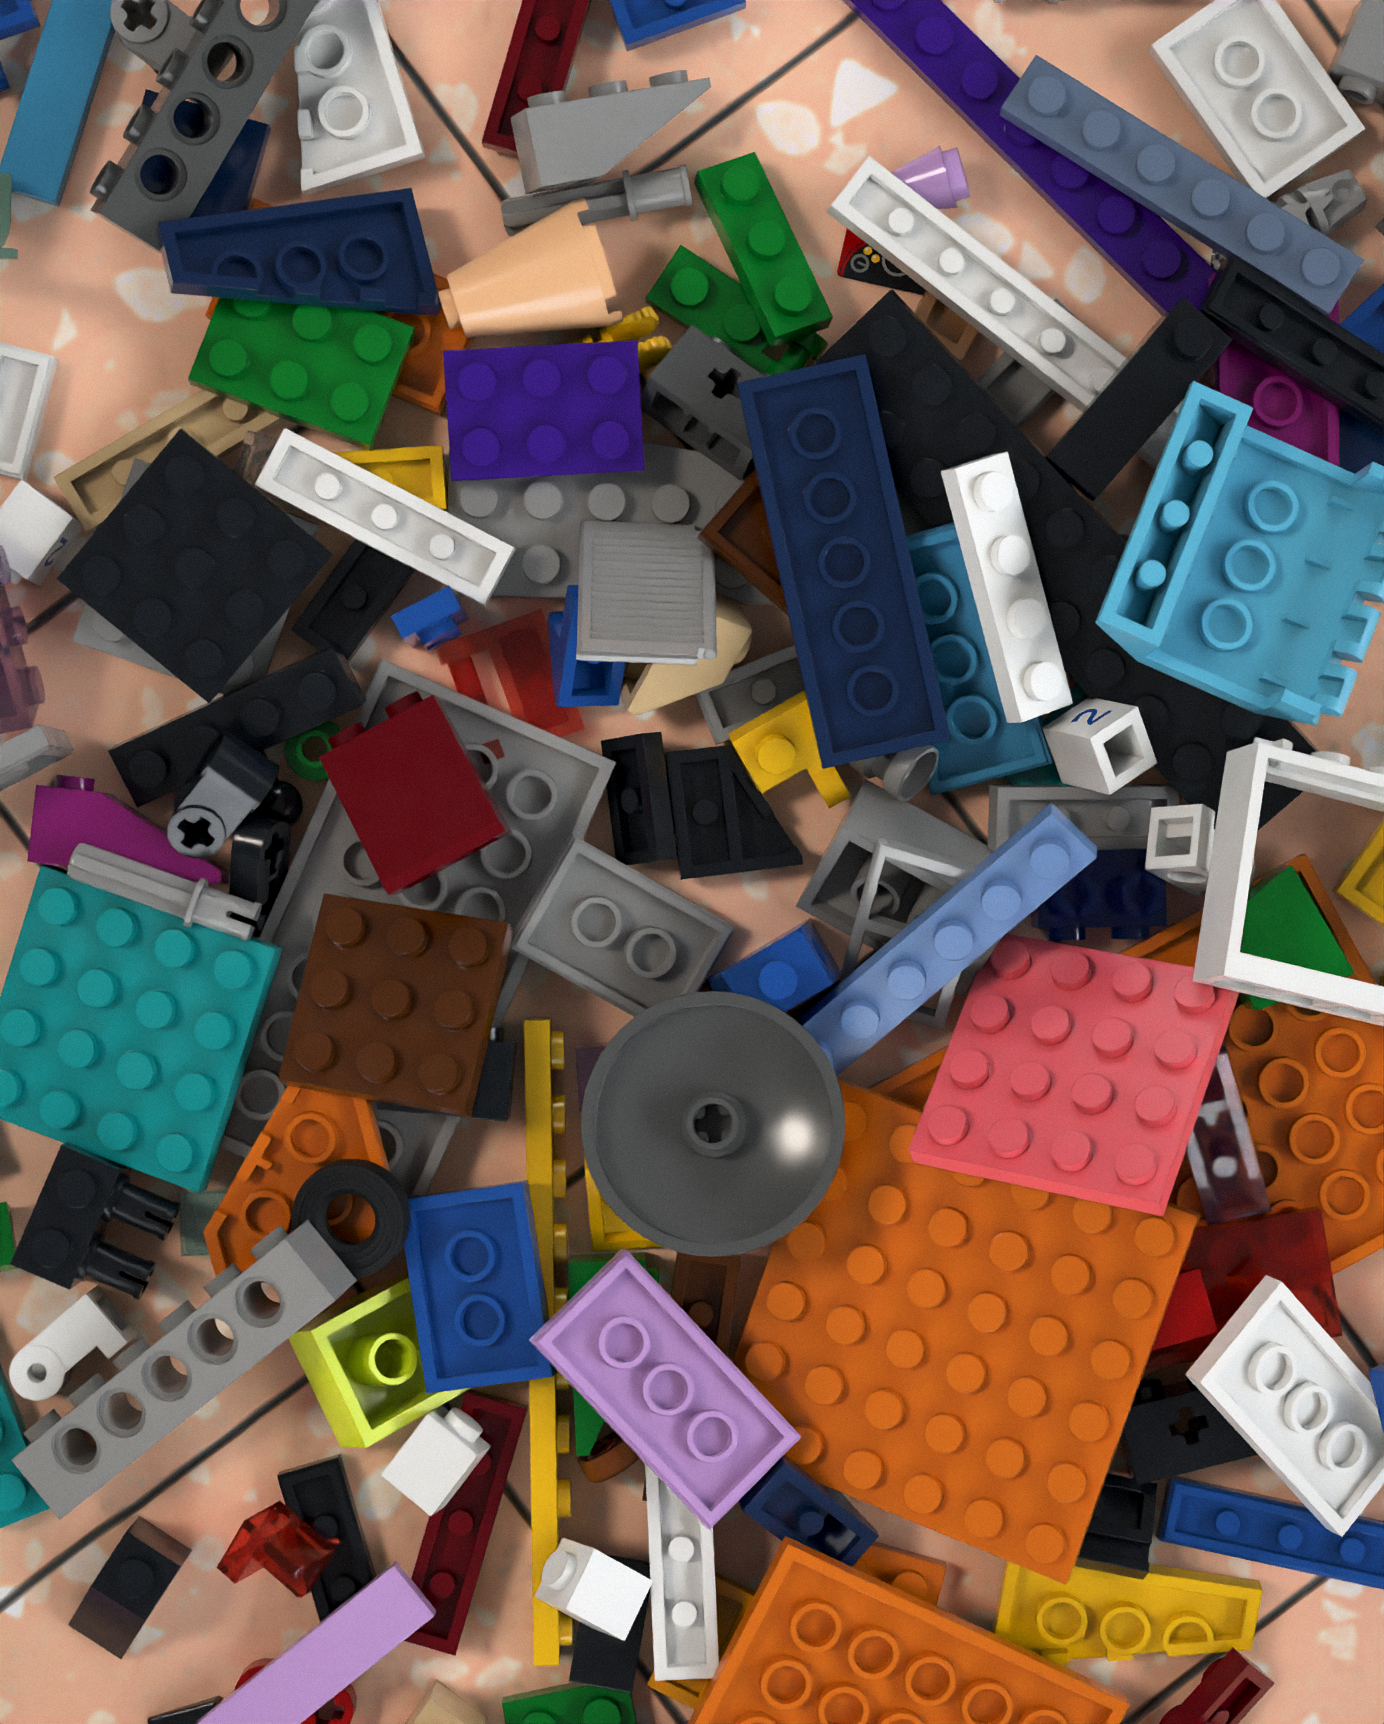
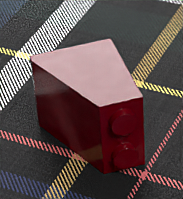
M419 691L408 694L387 706L384 710L389 719L366 731L362 722H359L335 734L327 740L332 750L319 757L388 895L401 894L512 833L439 698L433 694L423 700Z

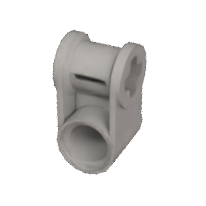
M113 0L110 7V18L120 41L128 50L148 64L157 75L169 54L175 48L184 52L196 32V29L189 25L192 16H188L169 0ZM151 10L155 26L149 30L147 27L140 25L134 30L129 16L134 11L144 16ZM224 43L216 44L208 53L207 66L215 78L220 75L235 55L233 50Z

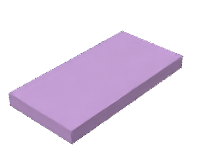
M622 1248L529 1339L538 1351L702 1525L709 1530L801 1438L799 1433L627 1249Z

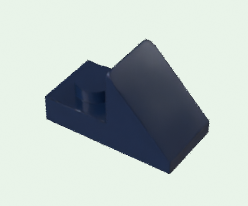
M785 1455L739 1500L744 1513L781 1541L787 1536L851 1567L879 1537L877 1530L841 1492L822 1485Z

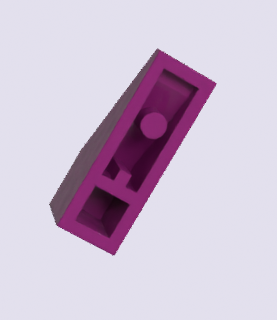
M56 774L55 787L36 785L27 862L68 866L76 846L79 843L85 842L192 881H199L203 877L208 879V883L229 884V870L209 857L190 858L180 854L171 846L165 828L113 794L94 792L95 779Z

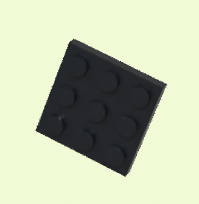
M180 428L56 579L200 697L210 703L334 553L186 430Z

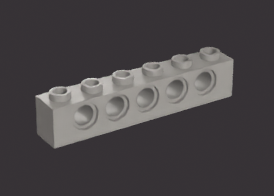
M308 1219L289 1235L279 1225L249 1250L257 1261L243 1272L235 1263H232L203 1287L211 1297L197 1309L189 1300L185 1301L157 1324L165 1334L163 1337L150 1346L142 1336L112 1361L119 1372L105 1382L99 1373L95 1374L67 1397L75 1408L62 1418L53 1408L23 1433L30 1444L11 1461L59 1520L335 1302L357 1281ZM261 1281L271 1284L277 1290L280 1303L272 1301L265 1295L262 1290ZM215 1319L225 1322L230 1327L233 1339L225 1337L218 1330ZM170 1356L177 1358L183 1363L187 1375L181 1374L174 1368ZM126 1393L137 1399L142 1411L130 1405L126 1398ZM82 1430L87 1431L93 1437L96 1446L90 1444L84 1438Z

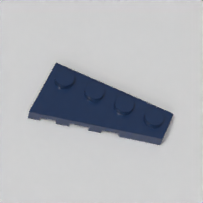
M412 188L159 222L157 237L170 292L173 294L437 316L441 308Z

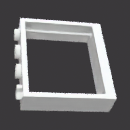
M1255 737L1252 744L1227 751L1193 981L1384 1026L1383 986L1240 952L1265 781L1384 812V767H1370L1368 770L1350 766V757L1335 752L1318 751L1308 755L1292 751L1293 743L1286 739L1273 742Z

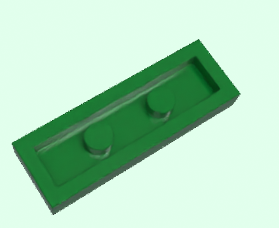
M752 152L697 171L694 185L770 347L772 348L828 328L833 318L832 313L756 153Z

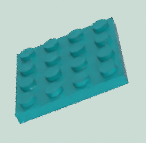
M50 864L41 865L0 996V1119L62 1143L68 1142L97 1156L196 1193L202 1192L207 1189L283 947L253 936L247 942H244L240 938L194 922L191 928L185 927L184 919L75 881L67 875L68 870Z

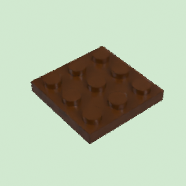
M324 893L278 1080L286 1086L471 1118L514 929L507 922Z

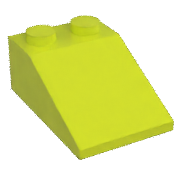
M408 1271L318 1314L288 1338L340 1447L367 1448L470 1389L465 1388L426 1394Z

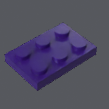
M638 340L443 351L451 481L645 471Z

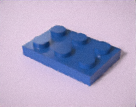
M528 1180L407 1197L410 1205L411 1221L404 1250L426 1394L547 1378L557 1374L558 1372L555 1367L529 1341L549 1320Z

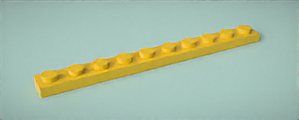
M552 1017L526 1018L524 1020L526 1180H528L550 1319L569 1301L568 1287H556V1262L568 1261L567 1223H555V1198L567 1197L566 1159H554V1134H566L565 1095H553V1070H565L564 1031H553ZM559 1372L553 1377L529 1380L533 1666H559L561 1646H573V1618L534 1597L542 1581L543 1567L547 1559L558 1549L560 1544V1518L571 1517V1478L559 1479V1454L570 1453L571 1448L570 1414L558 1415V1390L569 1389L570 1383Z

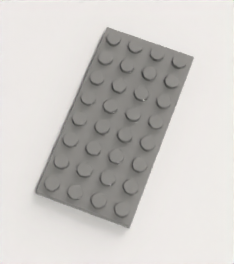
M381 659L365 698L367 701L360 707L353 725L362 722L367 731L389 719L384 709L415 691H419L423 700L433 694L437 696L512 833L403 893L388 895L330 779L328 780L259 937L261 940L283 947L220 1148L246 1158L287 1088L286 1085L278 1080L324 893L507 922L515 929L568 834L571 833L583 840L617 762ZM512 948L509 950L492 1026L501 1027L530 961V958ZM371 1100L391 1174L401 1184L407 1197L427 1195L461 1117L377 1109L378 1101Z

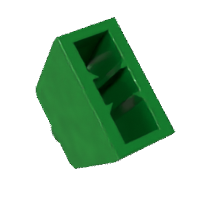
M1292 865L1278 866L1249 889L1240 947L1241 953L1345 978L1355 973ZM1240 992L1238 995L1245 1008L1254 1011L1279 1003L1278 1001Z

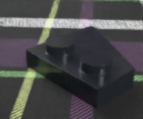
M730 745L665 753L680 880L803 865L802 854L797 846L792 843L774 816L773 810L761 792L756 789L750 780L745 768Z

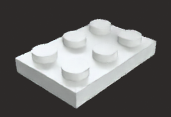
M1214 0L1152 43L1148 49L1153 60L1237 180L1266 199L1365 130L1359 118L1276 0Z

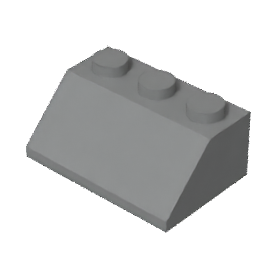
M865 780L804 888L796 907L851 936L876 841L879 837H886L893 841L976 866L994 851L988 849L986 844L907 801L901 802L883 788ZM886 857L871 913L910 924L958 883L960 879ZM866 930L863 944L878 951L892 938ZM1000 940L961 971L955 994L963 997L973 982L977 970H981Z

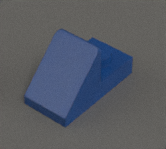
M568 585L564 611H554L548 615L552 681L556 706L619 705L626 662L576 660L578 585Z

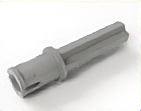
M686 164L679 165L680 167L633 176L629 175V170L622 171V178L505 199L501 206L505 230L509 236H514L569 202L583 197L589 209L577 213L581 224L630 215L631 221H636L637 214L682 205L691 206L693 203Z
M85 842L79 843L76 846L69 860L67 875L71 879L184 919V926L191 928L194 922L247 942L252 936L255 927L230 918V915L235 913L258 921L261 903L251 902L209 887L208 879L200 878L197 883Z

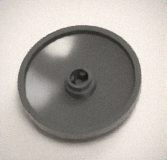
M708 991L680 995L664 1000L634 1017L618 1031L600 1054L589 1077L582 1103L581 1138L584 1156L594 1183L606 1203L623 1222L644 1238L670 1250L696 1256L714 1257L747 1253L765 1247L793 1231L808 1218L828 1192L836 1176L845 1142L846 1122L842 1091L829 1059L816 1040L795 1019L782 1010L759 999L732 992Z

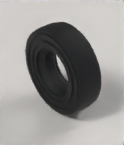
M341 1159L328 1163L318 1169L300 1187L292 1209V1230L294 1231L308 1219L354 1277H362L379 1271L389 1264L400 1252L406 1242L410 1229V1205L401 1184L385 1168L367 1160ZM355 1194L364 1198L371 1205L375 1214V1226L372 1234L367 1239L360 1242H348L336 1236L331 1230L327 1213L332 1200L337 1196Z

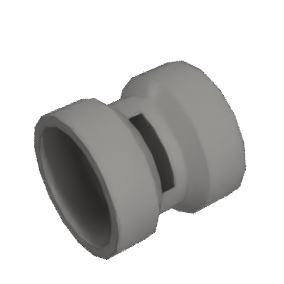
M926 745L851 762L850 766L868 779L878 777L883 781L885 791L901 802H906L917 796L933 776L939 761V750L932 745Z

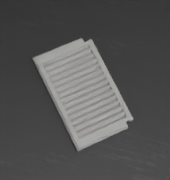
M580 521L576 660L697 665V659L712 660L716 658L715 553L697 538L701 531H696L695 525Z

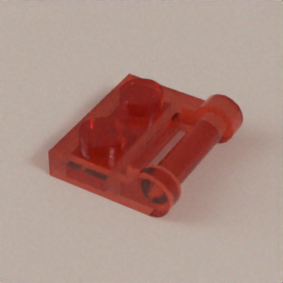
M542 609L479 632L453 639L435 649L440 665L448 666L458 693L489 706L471 657L489 650L513 717L560 738L586 729L578 707L556 706L555 693L553 692L548 623ZM499 739L482 744L495 754L497 760L505 757ZM480 751L484 764L491 762L488 756Z

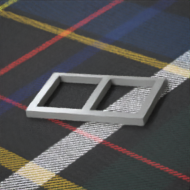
M879 837L876 841L838 984L855 971L866 930L893 938L908 925L871 913L886 857L960 880H964L971 875L976 865L893 841L886 837ZM960 973L942 988L936 1010L921 1005L906 1019L944 1030Z

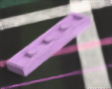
M395 1561L202 1716L196 1724H301L433 1618L437 1610L400 1564Z

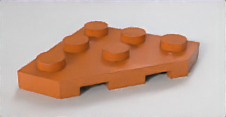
M287 1086L270 1119L256 1139L230 1188L203 1231L215 1277L232 1263H235L243 1272L257 1261L249 1250L279 1225L282 1226L288 1235L293 1231L292 1209L296 1195L303 1183L324 1165L341 1159H362L378 1164L390 1172L371 1100ZM343 1194L334 1198L328 1208L327 1218L329 1226L334 1234L342 1240L360 1242L372 1234L375 1226V1214L371 1205L364 1198L355 1194Z

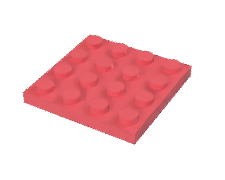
M1005 934L981 970H977L908 1149L914 1163L1164 1216L1239 992L1194 982L1195 967Z

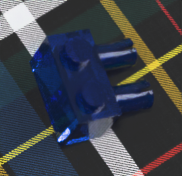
M1147 849L1097 850V858L1031 913V928H1047L1048 941L1086 940V927H1111V939L1150 938V926H1167L1166 881L1145 870Z

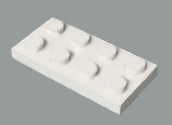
M1265 1275L1185 1375L1326 1529L1343 1537L1384 1485V1433L1372 1385L1283 1282Z

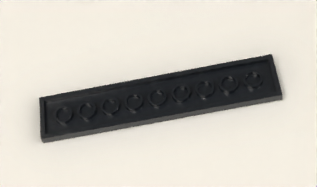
M893 289L884 295L812 365L866 354L895 488L932 528L954 522L941 471L992 454L1008 452L1064 670L1091 699L1098 698L1138 707L1157 760V764L1154 767L1189 805L1204 804L1215 811L1214 829L1216 827L1227 751L1252 744L1255 737L1273 742L1280 739L1289 740L1293 743L1292 751L1308 755L1319 751L1291 720L1255 714L1137 662L1095 623L1127 542L1082 493L1045 458V453ZM1265 781L1258 830L1303 791Z

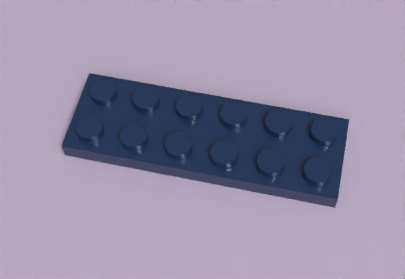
M866 354L737 383L821 767L823 769L951 740Z

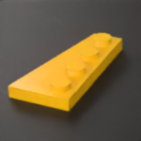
M1004 1559L992 1633L1060 1665H1070L1069 1660L1096 1657H1107L1108 1662L1134 1660L1133 1654L1166 1652L1169 1657L1229 1652L1232 1647L1237 1651L1252 1650L1263 1589L1259 1580L1155 1564L1149 1565V1572L1143 1580L1074 1566L1070 1580L1067 1584H1063Z

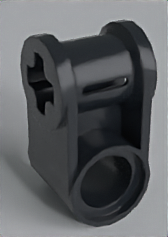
M222 731L219 733L175 795L174 812L167 825V837L171 846L180 854L190 858H205L215 854L221 849L222 845L246 815L253 812L265 798L277 778L280 769L279 765L229 732Z

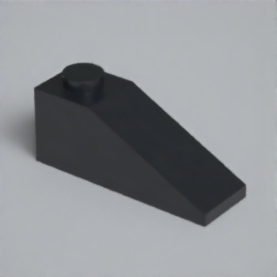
M1182 297L1156 321L1045 458L1072 485L1091 501H1094L1185 398L1189 385L1193 381L1198 382L1232 339L1188 300Z

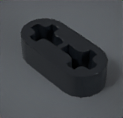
M254 811L242 820L236 830L232 843L229 894L251 902H259L262 904L258 921L232 913L230 917L249 924L260 931L264 928L288 873L290 828L286 822Z

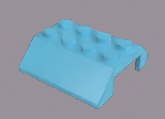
M1193 381L1188 387L1095 623L1137 662L1255 714L1316 726L1321 714L1342 717L1358 673L1352 668L1340 665L1342 660L1363 662L1381 615L1378 610L1363 605L1365 600L1384 603V466L1371 462L1355 474L1247 426L1253 407Z

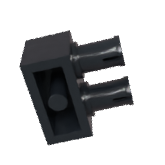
M68 1142L60 1146L10 1264L69 1290L80 1282H85L90 1277L140 1300L149 1284L147 1278L152 1276L156 1262L148 1261L104 1242L105 1235L103 1234L108 1223L115 1218L165 1241L174 1225V1222H171L173 1217L176 1218L179 1214L181 1203L173 1202L129 1183V1174L132 1168L92 1154Z

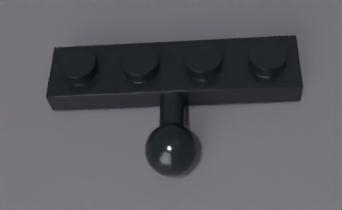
M336 643L216 698L210 703L203 704L116 744L108 752L138 808L179 789L196 768L208 746L222 731L229 732L267 757L265 749L356 709L367 700L339 643ZM277 777L265 798L254 811L286 822L290 828L301 817L303 811L302 796L294 785L287 781L279 780Z

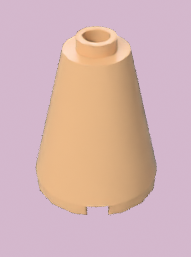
M585 198L569 202L446 275L450 288L439 291L438 294L449 328L462 326L466 338L607 327L622 323L621 310L608 312L605 299L615 297L617 294L596 226L592 224L582 227L577 214L589 209Z

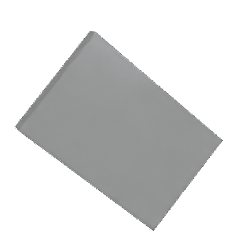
M569 833L514 929L510 948L636 1017L646 1009L664 1000L684 994L700 992L736 927Z

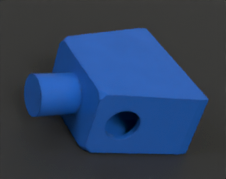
M809 918L708 977L707 981L713 991L732 992L750 996L786 1012L832 985L841 975V970Z

